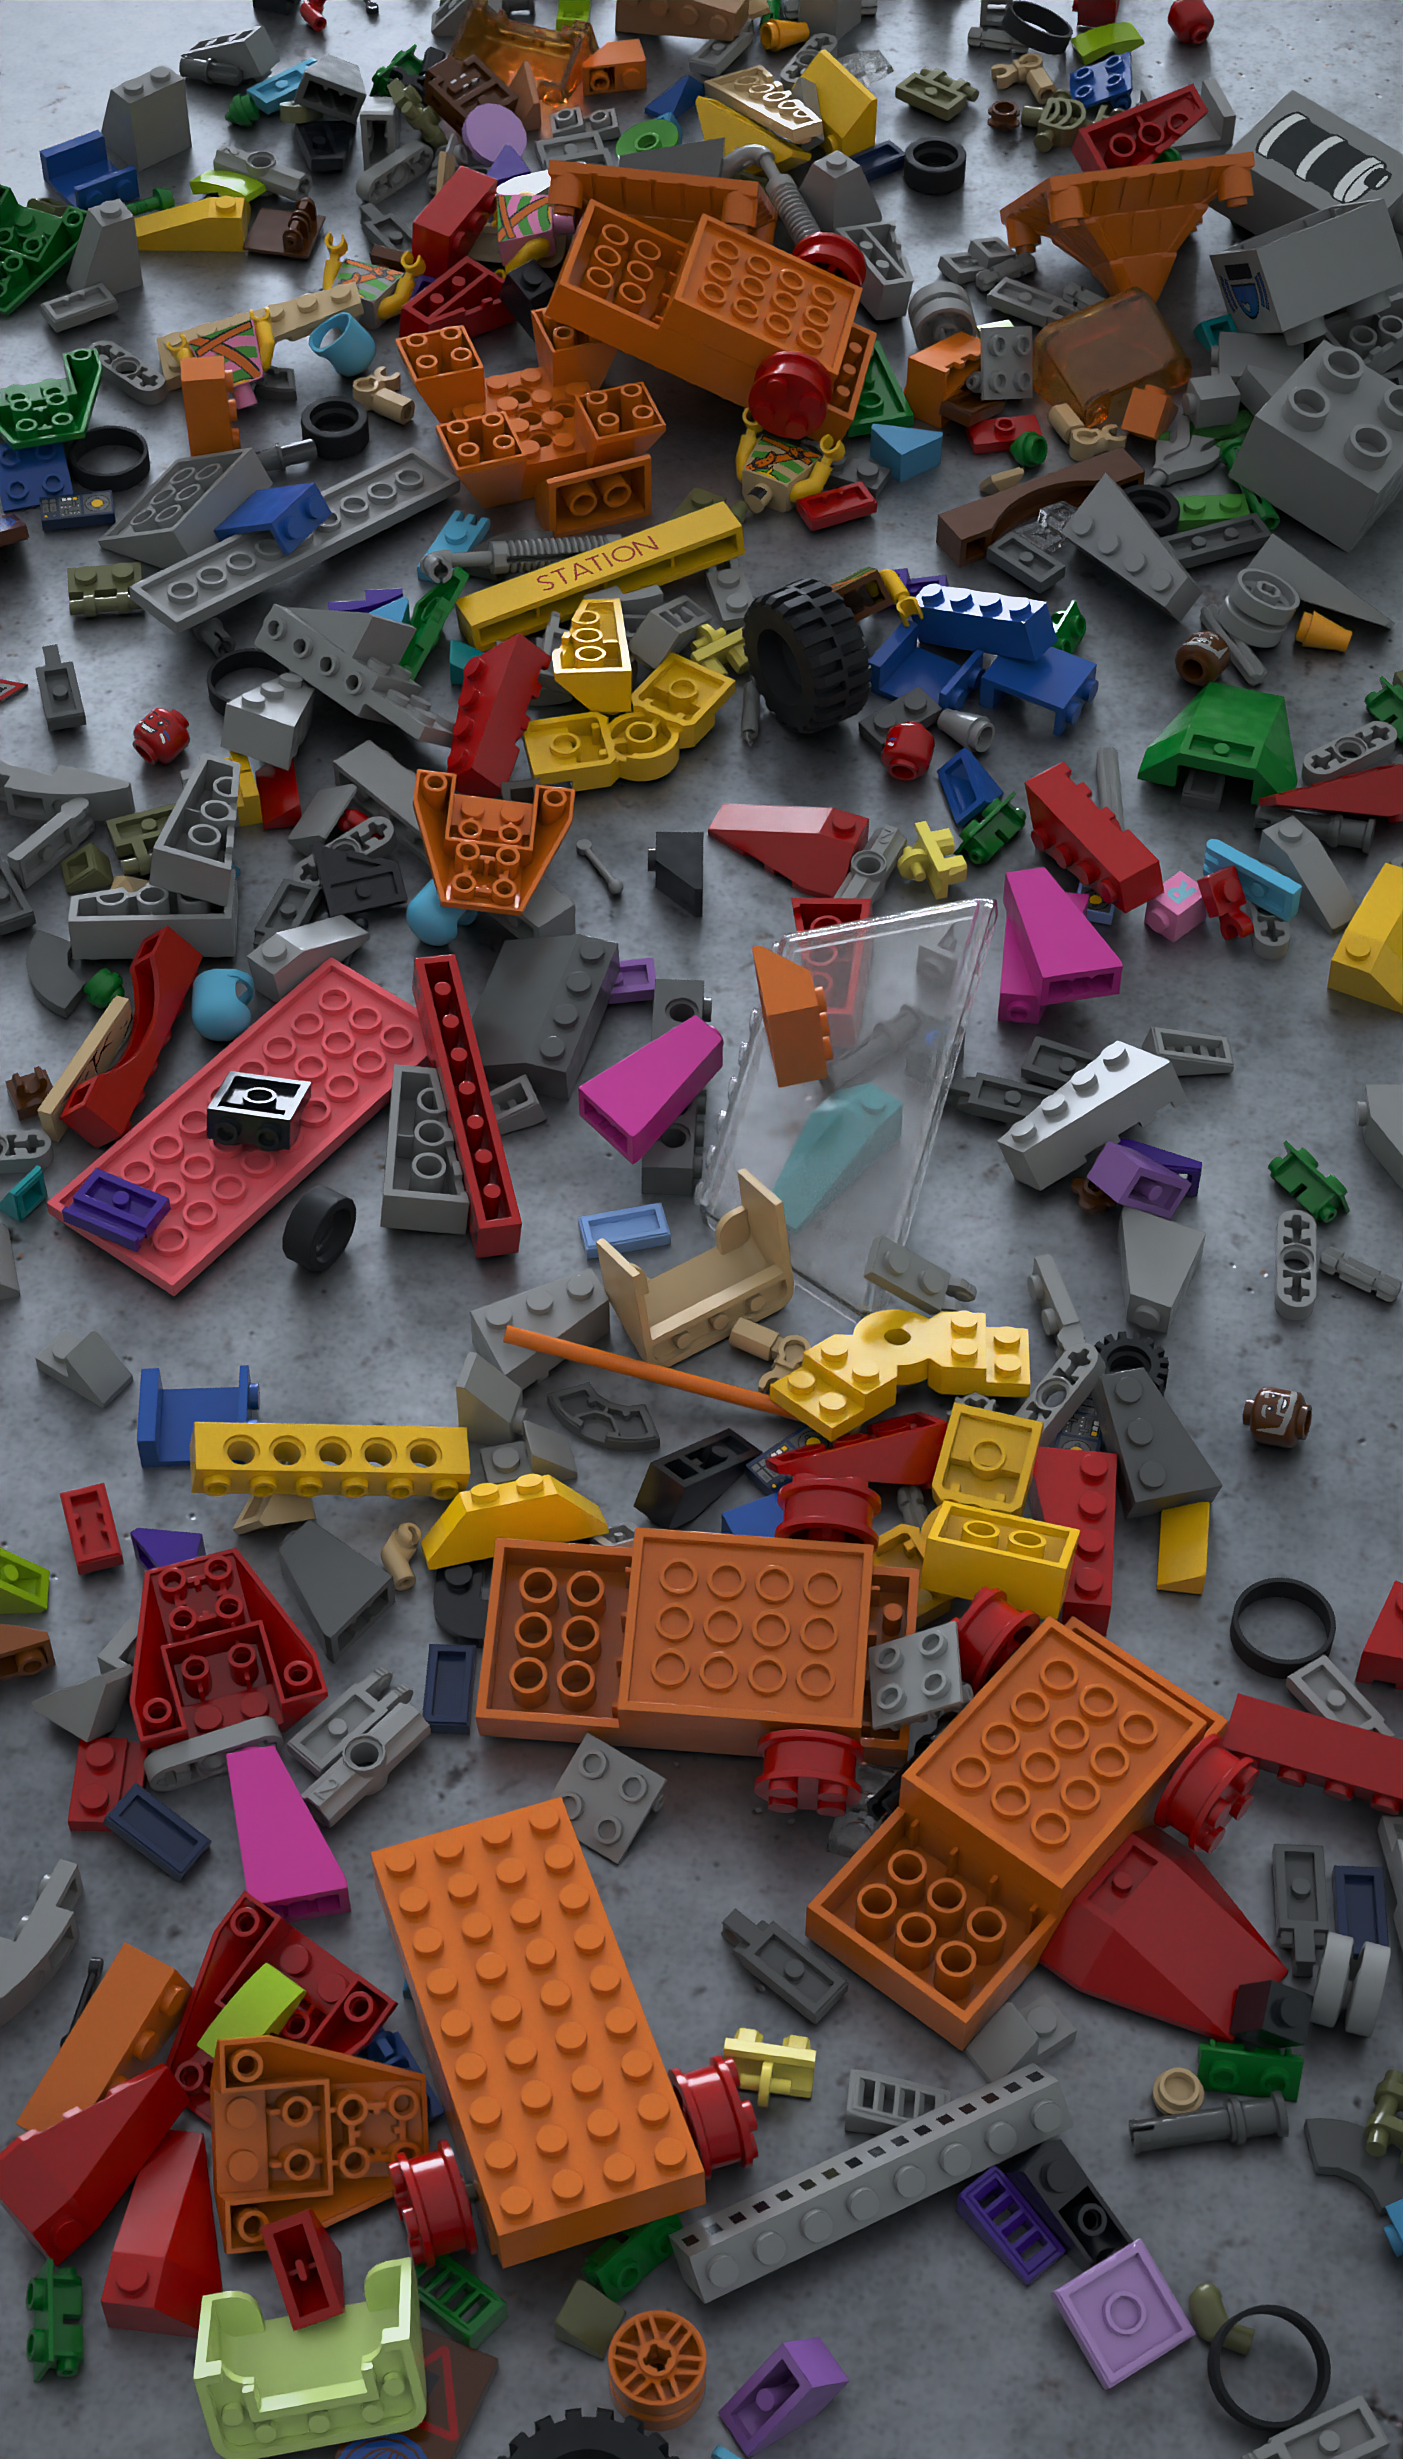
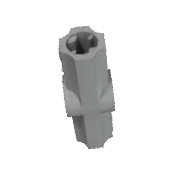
M222 144L216 150L213 170L237 172L265 184L267 191L259 196L277 194L298 202L299 199L309 195L312 187L311 176L276 163V157L271 152L256 151L250 154Z
M886 824L882 828L875 829L864 849L852 857L851 870L834 898L871 899L873 904V902L880 900L884 896L886 881L895 868L898 859L902 856L903 849L907 847V838L900 833L898 828Z
M400 1702L367 1734L355 1735L346 1742L342 1752L343 1756L301 1794L317 1824L321 1827L327 1826L331 1828L365 1795L376 1794L385 1787L388 1781V1773L431 1734L430 1725L425 1721L419 1710L410 1703L403 1704ZM365 1762L374 1763V1764H372L371 1766H368V1767H359V1766H358L359 1764L365 1763Z

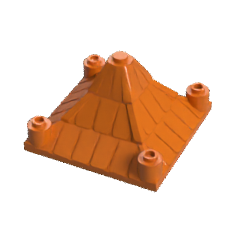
M1251 151L1049 177L1000 210L1001 224L1006 225L1008 247L1015 250L1016 255L1024 252L1031 254L1036 252L1035 246L1042 244L1041 236L1050 238L1055 246L1090 269L1092 275L1105 292L1123 310H1129L1130 316L1149 313V306L1157 304L1175 261L1177 250L1190 233L1197 232V225L1203 224L1202 216L1208 209V203L1218 196L1219 202H1226L1227 208H1237L1248 205L1247 199L1254 196L1251 168L1255 166L1254 153Z
M549 160L548 175L550 176L547 206L553 207V213L561 216H574L576 211L575 231L591 198L686 244L702 213H705L773 246L779 214L757 181Z

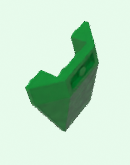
M0 184L1 315L9 316L75 254L86 218V210L68 205L62 217L54 216L19 205L11 187Z
M81 348L62 354L66 378H49L38 383L13 384L0 389V437L13 450L85 438L103 376V368L97 348Z
M1210 681L1147 747L1137 779L1175 787L1183 765L1254 780L1251 803L1257 805L1259 798L1296 789L1298 779L1284 697Z

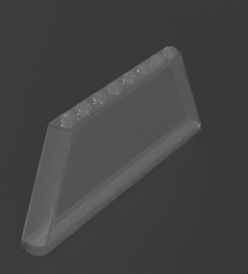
M975 897L788 933L782 936L780 942L775 941L772 946V952L809 970L814 988L823 987L827 1006L826 1015L830 1029L829 1038L833 1052V1060L826 1061L828 1078L778 1088L763 1022L761 1003L759 1008L754 1007L749 1021L751 1035L748 1042L743 1041L738 1057V1064L741 1067L738 1076L733 1075L730 1079L727 1093L728 1100H730L727 1111L721 1110L719 1113L716 1129L719 1136L716 1146L710 1145L708 1148L705 1167L708 1171L705 1180H699L697 1183L694 1204L700 1206L702 1223L716 1231L717 1224L722 1216L742 1205L737 1171L743 1168L747 1169L783 1202L794 1284L856 1325L860 1320L872 1313L887 1310L891 1293L865 1279L863 1276L874 1238L884 1235L905 1247L998 917L996 899Z

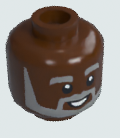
M1201 630L1192 634L1178 649L1175 657L1176 669L1187 683L1194 686H1206L1210 681L1214 682L1228 667L1231 657L1230 649L1220 635L1212 631Z
M1269 1386L1261 1388L1255 1399H1247L1243 1411V1424L1250 1426V1434L1255 1442L1282 1448H1292L1298 1443L1299 1439L1306 1440L1312 1419V1407L1306 1404L1304 1396L1300 1392Z

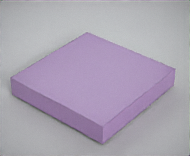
M1141 2238L1133 2241L1049 2293L1104 2390L1110 2389L1196 2334Z

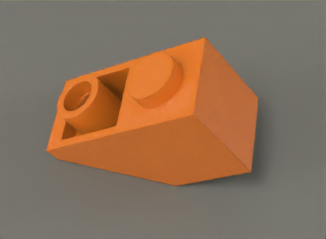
M639 39L607 42L582 63V92L584 96L647 88L646 58Z
M1148 384L1145 385L1144 390L1134 387L1121 429L1126 434L1157 442V440L1163 439L1177 415L1179 407L1171 400L1172 396L1166 394V390Z

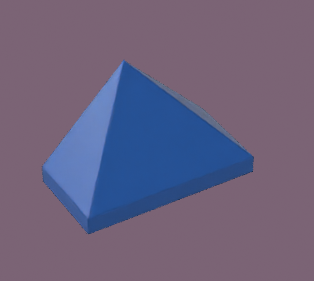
M683 76L645 107V113L657 118L672 112L674 117L678 119L696 104L697 96L704 97L706 95L705 87L692 76Z
M965 747L937 770L955 822L960 827L964 826L1004 793L974 755Z

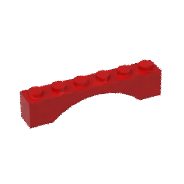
M169 926L142 940L129 968L134 989L135 1011L132 1032L126 1049L118 1062L108 1072L98 1074L73 1088L59 1118L96 1149L113 1140L117 1142L129 1131L131 1127L129 1119L134 1109L145 1096L143 1088L148 1078L156 1071L159 1065L157 1057L161 1049L172 1036L171 1026L175 1018L183 1011L186 1004L183 1001L185 995L199 975L196 971L203 955Z

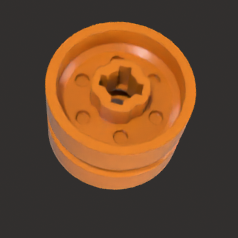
M652 2310L631 2317L616 2331L608 2352L609 2391L616 2410L624 2419L630 2415L644 2422V2430L666 2431L681 2426L698 2411L706 2391L707 2355L702 2336L695 2326L676 2313Z

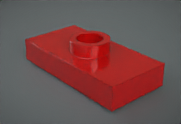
M1035 414L988 419L970 427L966 426V434L973 454L1008 451L1016 438L1025 431H1034L1038 435L1043 436Z
M860 481L798 499L796 510L809 529L815 531L876 513L877 501L863 482Z
M105 1483L59 1493L78 1574L81 1575L124 1564Z

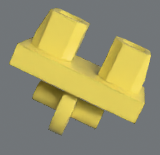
M703 624L696 629L697 640L690 643L693 651L690 655L691 661L725 676L728 675V672L722 664L726 662L731 664L737 674H742L749 670V661L743 649L745 639L742 637V628L728 635L723 628L714 630L709 624Z
M926 821L915 823L914 829L918 835V840L913 847L907 846L903 849V855L897 862V869L900 875L906 879H915L920 882L926 878L936 900L946 898L948 896V885L966 881L967 864L962 855L949 858L943 857L954 854L955 843L949 828L931 832Z
M739 2028L733 2039H725L723 2059L733 2058L740 2078L741 2086L739 2089L759 2091L758 2107L768 2108L770 2093L811 2099L816 2050H811L808 2037L789 2035L783 2038L781 2046L763 2043V2035L758 2030Z

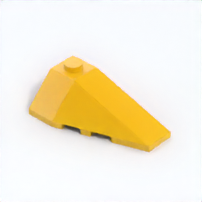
M231 196L210 197L134 218L138 250L245 252L243 245L248 235L251 206L245 198H233Z
M620 598L583 599L571 619L569 632H564L561 637L560 648H555L552 654L554 680L590 711L601 712L606 715L631 712V665Z
M1385 862L1347 926L1331 959L1327 987L1402 1014L1403 868Z

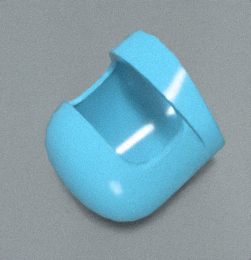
M347 312L330 317L315 328L309 337V346L317 356L325 357L333 364V369L343 376L351 377L360 374L369 367L375 357L376 345L373 338ZM339 328L343 332L333 344L320 349V344L329 330Z
M432 878L409 903L406 920L409 928L418 939L431 946H444L457 937V923L469 925L475 921L481 914V911L470 910L471 913H464L466 909L440 906Z
M212 969L204 971L196 977L193 982L192 1020L195 1029L203 1037L212 1041L228 1042L235 1040L248 1028L251 1021V1012L246 1005L254 997L253 977L246 972L236 969ZM240 982L247 987V990L237 998L236 984Z

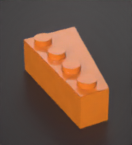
M125 1942L15 2124L25 2132L32 2129L41 2132L63 2121V2113L77 2106L84 2110L105 2099L110 2089L145 2072L181 2022L193 1988L175 1968Z

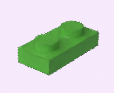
M1245 494L1175 497L1179 501L1180 506L1178 532L1250 514Z

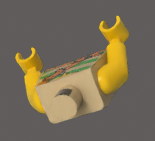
M747 407L742 415L747 431L746 435H741L735 459L737 479L742 483L744 502L748 504L749 510L754 513H760L765 507L784 513L794 508L798 499L821 493L833 469L830 467L831 463L841 460L845 455L843 443L839 440L836 446L830 450L833 445V438L830 434L825 435L820 441V449L824 454L822 457L821 455L763 434L758 439L756 434L764 428L756 421L750 422L751 412L749 407Z

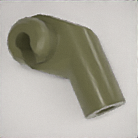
M1202 2283L1189 2296V2311L1199 2335L1204 2340L1212 2342L1217 2331L1229 2318L1221 2300V2291L1211 2283ZM1236 2323L1226 2336L1223 2347L1248 2356L1255 2330Z

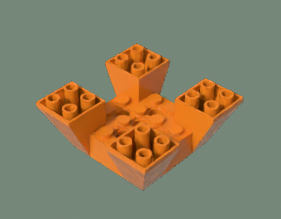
M547 307L531 311L539 364L537 368H527L518 372L484 378V366L464 325L449 326L436 331L421 334L415 333L407 337L395 339V345L415 388L440 423V425H435L436 433L456 476L484 509L535 498L534 486L546 479L642 456L666 431V424L643 381L599 391L618 349L546 316Z

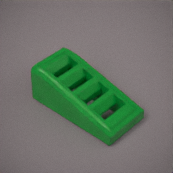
M447 2254L435 2258V2265L440 2271L423 2288L418 2285L419 2307L457 2342L477 2349L508 2318L507 2303L490 2287ZM424 2263L414 2266L417 2280L428 2270ZM450 2278L454 2283L436 2299L432 2294ZM463 2290L467 2296L453 2310H450L447 2305ZM477 2303L481 2309L468 2322L464 2321L461 2317Z

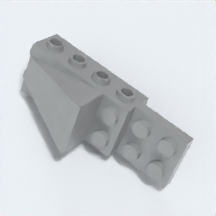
M273 604L263 621V626L254 645L301 676L357 717L398 726L419 741L451 748L453 727L456 721L444 714L438 713L436 715L431 712L430 708L432 705L418 697L422 687L410 679L412 673L399 665L417 630L415 627L370 613L294 608Z

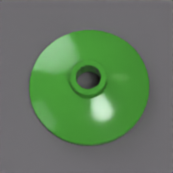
M663 119L640 122L626 130L618 139L616 144L617 157L620 159V155L677 146L679 142L678 129L673 123Z

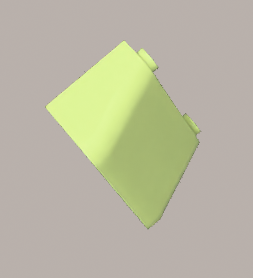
M412 2257L385 2261L375 2265L368 2271L365 2278V2302L345 2305V2312L343 2314L293 2331L289 2316L264 2320L260 2305L248 2293L225 2291L202 2296L193 2380L212 2445L219 2455L225 2459H259L403 2432L415 2428L423 2421L427 2411V2389L418 2284Z

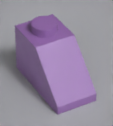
M1110 1141L1107 1142L1102 1152L1099 1153L1095 1164L1087 1175L1090 1181L1117 1203L1167 1219H1171L1192 1184L1187 1179L1140 1152Z
M820 2337L785 2342L778 2347L719 2410L718 2414L747 2457L754 2456L817 2416L844 2388L849 2379Z

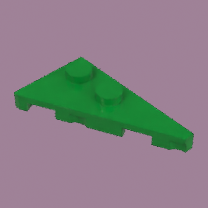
M876 340L874 343L854 420L847 430L848 437L871 434L872 423L906 428L913 427L914 414L879 340Z
M459 566L453 570L450 580L445 583L440 581L415 604L409 625H412L417 630L399 663L400 666L412 673L410 679L413 681L428 653L437 644L440 638L439 633L469 578V574Z

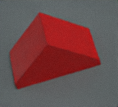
M308 2209L260 2227L293 2331L343 2314L345 2312L341 2252L313 2210Z

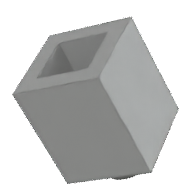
M1229 373L1189 378L1187 392L1182 396V408L1185 415H1189L1195 428L1233 424L1236 422L1241 394Z

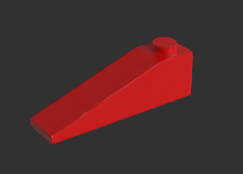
M170 2129L137 2175L113 2248L101 2305L107 2325L110 2328L198 2339L202 2296L223 2292L204 2133Z

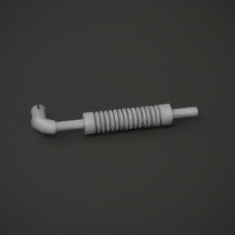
M759 144L736 147L734 151L724 158L721 178L729 179L754 164L761 167L769 180L765 190L795 247L803 238L816 232H821L793 178L789 174H780L774 162V154L766 146Z
M620 534L604 535V537L592 535L590 538L584 536L583 539L581 536H577L576 539L575 537H570L569 539L568 537H563V539L558 537L556 540L550 538L549 541L547 538H543L542 541L541 539H536L535 541L533 539H529V541L524 539L522 542L515 540V543L513 540H509L508 544L506 541H490L488 551L451 553L448 549L431 552L421 559L420 569L423 574L429 576L436 583H440L439 580L443 581V583L450 580L453 574L452 568L457 566H489L492 575L508 574L509 571L511 573L516 571L518 573H522V571L527 573L529 570L532 572L619 540L622 536Z

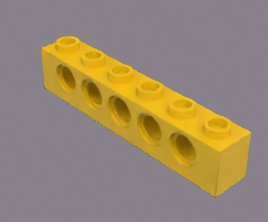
M194 1422L190 1441L191 1493H205L214 1497L224 1496L229 1493L252 1494L256 1497H268L274 1494H296L303 1498H313L319 1495H343L351 1499L363 1496H388L393 1499H405L410 1496H430L439 1500H448L456 1497L459 1492L466 1490L471 1474L467 1427ZM231 1460H241L246 1464H236ZM278 1461H287L292 1465H283ZM324 1462H333L338 1466H330L325 1464ZM368 1462H375L382 1465L383 1467H376ZM414 1463H421V1464H424V1465L427 1466V1467H426V1468L419 1467V1466L415 1465Z

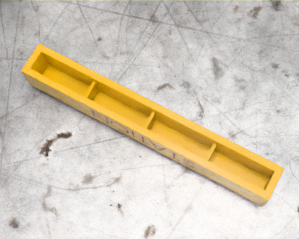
M722 501L461 597L455 602L459 629L471 647L482 652L494 648L496 641L504 642L518 633L527 636L546 629L552 611L560 613V623L572 619L584 595L618 586L623 594L656 584L661 586L745 554L742 524L725 502Z

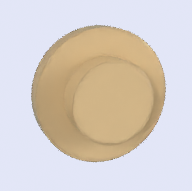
M1176 2067L1164 2071L1157 2077L1154 2082L1152 2096L1156 2107L1163 2114L1172 2115L1198 2111L1203 2103L1204 2089L1202 2083L1193 2072L1185 2068Z

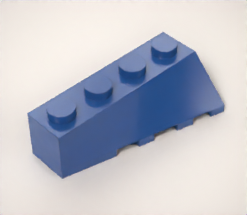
M939 584L925 586L915 597L918 600L924 617L921 620L919 615L913 614L911 618L913 622L918 624V639L922 643L970 651L979 649L988 654L1036 662L1057 641L1047 603L1043 601L1030 600L1025 597L1004 596L997 593L972 591L967 588H952Z

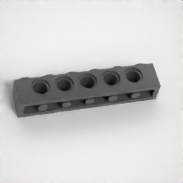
M655 979L651 1042L694 1015H697L704 1022H711L712 997H704V980ZM706 1090L699 1092L642 1157V1194L693 1196V1180L702 1179L703 1154L695 1153V1147H704L705 1122L697 1121V1115L706 1114Z

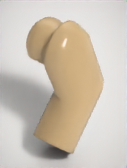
M409 1522L402 1523L398 1529L392 1532L381 1551L382 1562L387 1572L393 1576L395 1589L399 1591L409 1589L416 1582V1577L409 1565V1561L418 1548V1542L421 1540L422 1534L418 1526Z

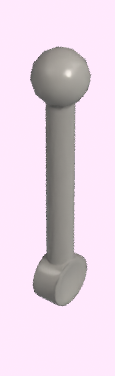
M579 840L576 844L577 853L587 856L608 882V888L611 893L620 894L624 888L623 882L615 879L593 853L590 840Z

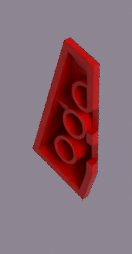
M1191 84L1079 129L1071 152L1083 173L1151 164L1208 113V109L1194 84Z
M1403 763L1378 766L1336 777L1337 779L1313 783L1310 788L1307 786L1259 798V803L1263 807L1328 814L1343 813V815L1366 818L1387 817L1388 823L1403 821Z
M722 804L708 828V835L742 856H752L764 863V870L772 875H775L777 872L792 881V887L798 891L817 898H834L851 870L852 857L857 852L862 851L868 843L869 818L827 807Z
M921 1411L867 1425L868 1434L846 1433L832 1441L833 1446L828 1448L825 1447V1444H810L765 1459L766 1468L784 1475L808 1473L821 1478L833 1479L859 1477L869 1482L918 1485L920 1489H932V1482L949 1422Z
M160 2063L110 2089L106 2098L84 2110L77 2106L63 2113V2121L41 2132L32 2129L18 2136L0 2153V2204L26 2238L47 2258L53 2259V2264L57 2267L100 2227L191 2099L164 2063Z

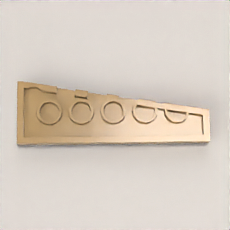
M761 65L704 81L706 95L745 115L748 119L756 121L763 127L776 132L777 135L787 138L794 144L808 143L812 140L811 137L823 134L822 120L808 107H805L800 100H793V94L789 90L783 91V85L779 81L774 82L773 76Z
M356 282L340 284L331 289L313 294H305L296 299L266 306L270 309L275 345L284 339L294 342L309 336L315 328L334 315L347 312L353 317L364 314ZM265 307L254 310V316L257 318L264 317L266 315ZM249 312L238 313L226 319L212 323H203L198 327L180 332H171L166 336L156 338L168 391L182 387L181 366L171 356L166 345L168 341L172 347L177 348L183 343L179 335L183 334L189 343L191 340L250 320Z

